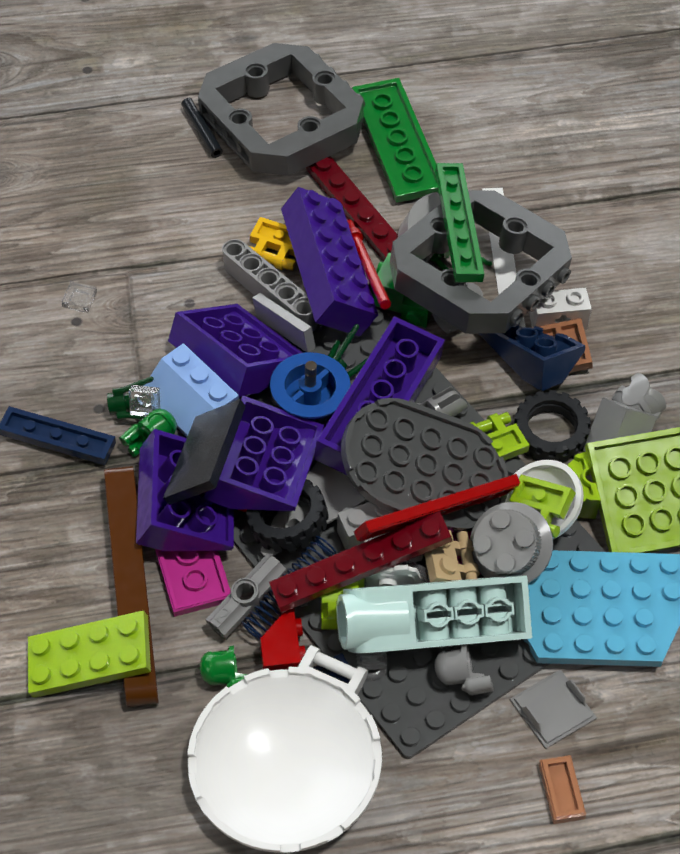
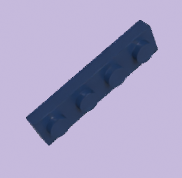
M11 406L8 407L0 422L1 436L102 465H106L116 444L115 436Z

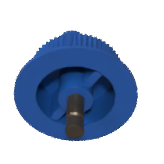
M314 352L299 353L286 358L275 368L270 380L272 397L282 410L293 416L309 419L320 424L330 420L350 388V379L345 368L335 359Z

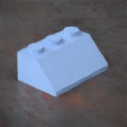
M184 343L161 358L151 374L154 380L145 384L141 390V393L157 409H165L174 416L177 428L186 437L196 416L239 399V395Z

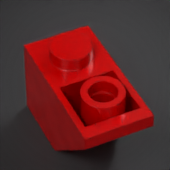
M294 608L283 612L260 638L263 669L269 668V671L298 667L306 653L305 645L299 646L298 637L303 636L301 618L295 619Z

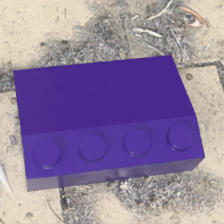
M238 304L176 312L168 342L176 348L184 343L232 388L239 397L256 394L269 387L275 368L286 358L303 353Z
M242 396L241 401L246 407L215 489L205 492L203 499L230 509L295 511L315 453L316 441L322 433L324 425L309 419L293 416L282 409Z
M153 429L140 447L136 544L161 551H231L234 548V509L203 499L205 492L171 505L163 499L187 438Z

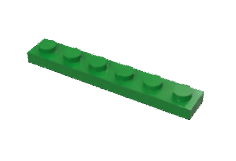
M436 163L435 173L455 282H483L484 269L463 163Z

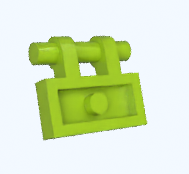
M508 412L500 415L497 413L489 415L487 420L476 424L475 422H470L483 432L493 431L486 435L493 441L491 445L499 457L504 458V461L529 451L530 445L517 424L505 426V424L511 423V417Z
M521 474L519 477L520 484L513 490L509 501L523 503L537 510L549 524L552 536L558 537L560 527L551 524L553 517L565 519L576 494L575 491L570 487Z

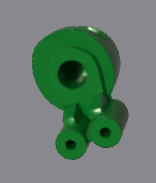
M155 409L138 424L132 425L119 439L123 445L129 447L128 452L133 457H137L140 454V447L153 429L175 434L177 423L174 416L167 410Z
M228 646L226 651H208L200 660L201 678L212 686L227 685L229 688L243 680L244 676L247 675L237 672L234 646Z

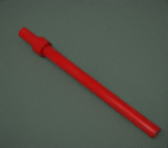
M348 219L347 222L363 270L380 307L388 309L391 306V302L362 242L363 235L354 222Z

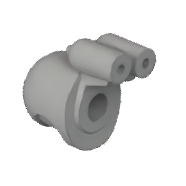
M468 644L462 645L461 649L447 652L442 651L437 655L434 664L435 672L442 683L446 685L464 683L461 689L469 695L494 691L490 675L485 676L484 674L473 672Z

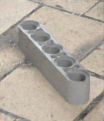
M232 239L223 244L224 267L228 274L253 295L263 294L311 326L312 332L317 328L318 323H315L307 294L243 241Z

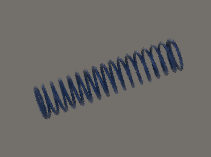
M316 536V542H310L312 548L306 547L307 553L302 552V558H296L297 563H292L293 569L288 568L287 572L289 574V570L292 572L296 571L294 565L304 568L298 560L311 565L304 558L303 554L310 557L315 563L318 562V560L312 557L308 549L315 552L322 560L325 559L322 554L316 551L312 544L319 546L329 557L333 556L332 554H337V552L326 540ZM320 540L325 542L333 551L327 548ZM268 590L270 596H263L266 602L262 600L259 601V605L261 607L254 606L256 613L250 611L249 614L251 618L245 617L246 623L241 621L242 626L258 640H260L262 635L249 623L247 619L254 622L265 632L267 630L253 617L252 614L262 619L270 627L272 626V624H270L258 612L256 608L266 613L274 621H276L277 619L273 617L263 607L261 603L270 607L279 616L282 615L266 599L267 597L277 604L276 599L271 594V592L273 593L272 590Z

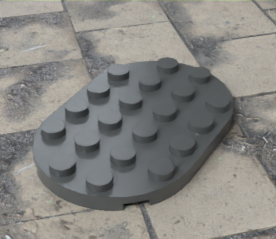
M385 398L363 407L349 421L342 437L341 456L349 480L366 500L392 513L508 476L504 458L499 457L491 445L493 443L491 438L478 427L464 420L404 399ZM507 495L442 515L448 530H451V532L472 531L480 516L491 507L505 503Z

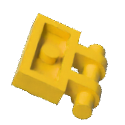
M260 217L250 234V242L256 244L255 248L249 247L267 262L273 264L275 268L280 270L285 268L293 271L296 261L289 259L288 256H295L286 225ZM267 248H270V249H273V250H276V251H279V252H278V254L276 255V254L267 252L266 249H267Z

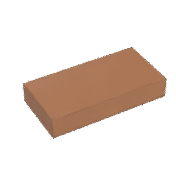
M571 755L540 760L538 765L553 824L584 820L586 812Z

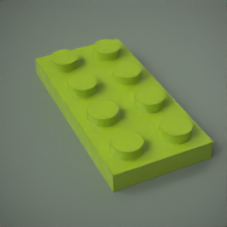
M144 610L28 637V693L33 698L151 672L148 615Z

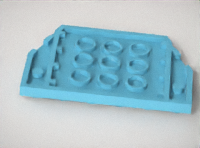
M553 550L546 569L535 580L528 583L532 638L523 640L530 646V652L537 663L661 667L680 626V554Z

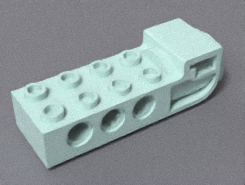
M514 575L343 589V594H340L336 601L339 641L344 650L348 649L349 652L353 653L386 652L532 638L527 576Z

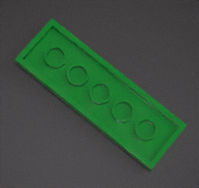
M400 78L352 87L364 99L363 123L395 202L422 198L435 192L439 194L435 173V159Z

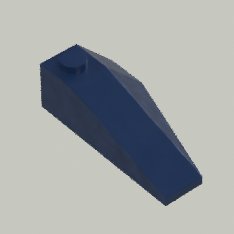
M520 323L517 326L513 325L505 333H479L522 380L541 391L563 383L585 351L584 344L567 335L557 333L555 337L544 334L541 327L524 328L520 326Z

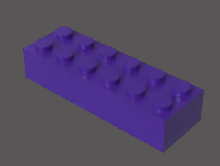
M297 187L283 205L281 211L315 323L347 333L351 331L355 324H358L359 329L355 335L361 336L379 314L343 206L335 198H328L319 195L313 190Z
M394 316L317 439L314 460L347 475L342 462L341 442L349 421L360 409L380 399L398 398L415 402L441 358L445 340Z

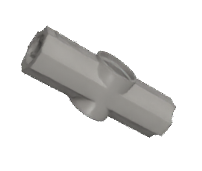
M267 554L245 578L234 582L231 593L207 617V624L218 635L226 639L238 627L241 621L249 615L250 611L256 612L254 606L261 607L259 601L264 599L263 596L268 594V590H272L269 582L282 577V574H287L286 568L275 557ZM246 592L254 593L248 600L240 599L241 595Z

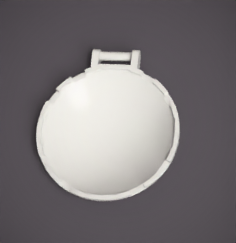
M310 645L298 667L269 671V668L245 675L243 680L228 688L226 686L208 703L199 716L192 731L188 747V776L191 789L199 807L208 820L227 837L242 845L275 853H290L315 848L333 840L349 829L370 804L377 789L382 768V749L377 725L372 715L369 714L357 696L367 678L368 670L360 666L355 668L321 653L319 648ZM317 664L350 679L349 684L314 669V665Z

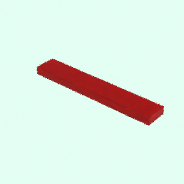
M517 474L365 521L353 532L357 541L368 540L439 511L441 515H446L508 495L519 486L520 481Z

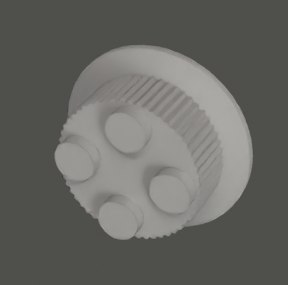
M506 502L491 507L480 516L471 532L470 540L473 542L474 551H472L473 560L478 565L479 572L485 578L521 575L527 576L529 583L540 576L550 562L553 552V536L550 526L537 510L526 504Z

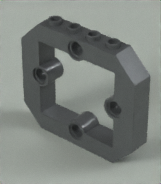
M272 43L206 73L198 94L199 110L204 120L253 172L289 176L356 144L364 121L365 102L363 97L359 93L357 94L346 80H342L335 70L329 67L322 60L321 56L315 54L308 46ZM293 73L313 93L315 102L326 105L334 114L323 119L314 116L304 117L297 123L298 131L268 144L253 128L250 111L242 108L234 109L229 102L246 94L251 97L265 96L270 90V83Z
M468 190L474 223L498 236L499 246L503 251L510 254H517L523 251L538 261L529 269L518 271L515 281L491 302L465 286L466 282H455L453 269L439 271L423 261L430 253L444 254L449 251L440 204L393 241L390 267L394 289L465 334L505 333L513 325L517 326L525 314L529 311L533 312L544 297H550L560 283L564 284L571 274L569 267L572 260L565 231L497 191Z

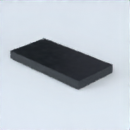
M240 399L195 417L163 497L169 505L216 488L246 407Z

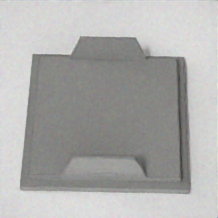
M561 669L510 698L512 704L545 749L597 719L586 704L585 696L573 680L567 679Z

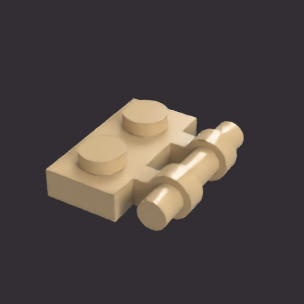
M460 531L456 534L457 541L453 540L451 543L424 553L430 582L478 579L477 577L480 573L478 565L473 560V542L469 540L466 531ZM457 556L461 557L462 564H458Z

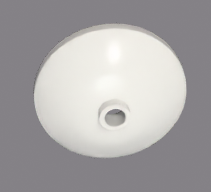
M540 460L525 465L514 473L517 474L518 478L521 474L570 487L576 493L565 519L553 517L551 524L560 527L559 537L573 525L580 514L584 498L581 481L569 466L559 461ZM513 491L507 495L505 503L510 502L509 499Z

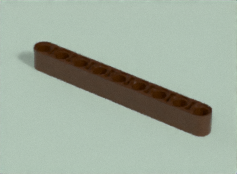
M133 466L104 469L118 616L144 610L148 615L151 672L124 678L127 707L157 704L159 700L142 545L136 544L138 503Z

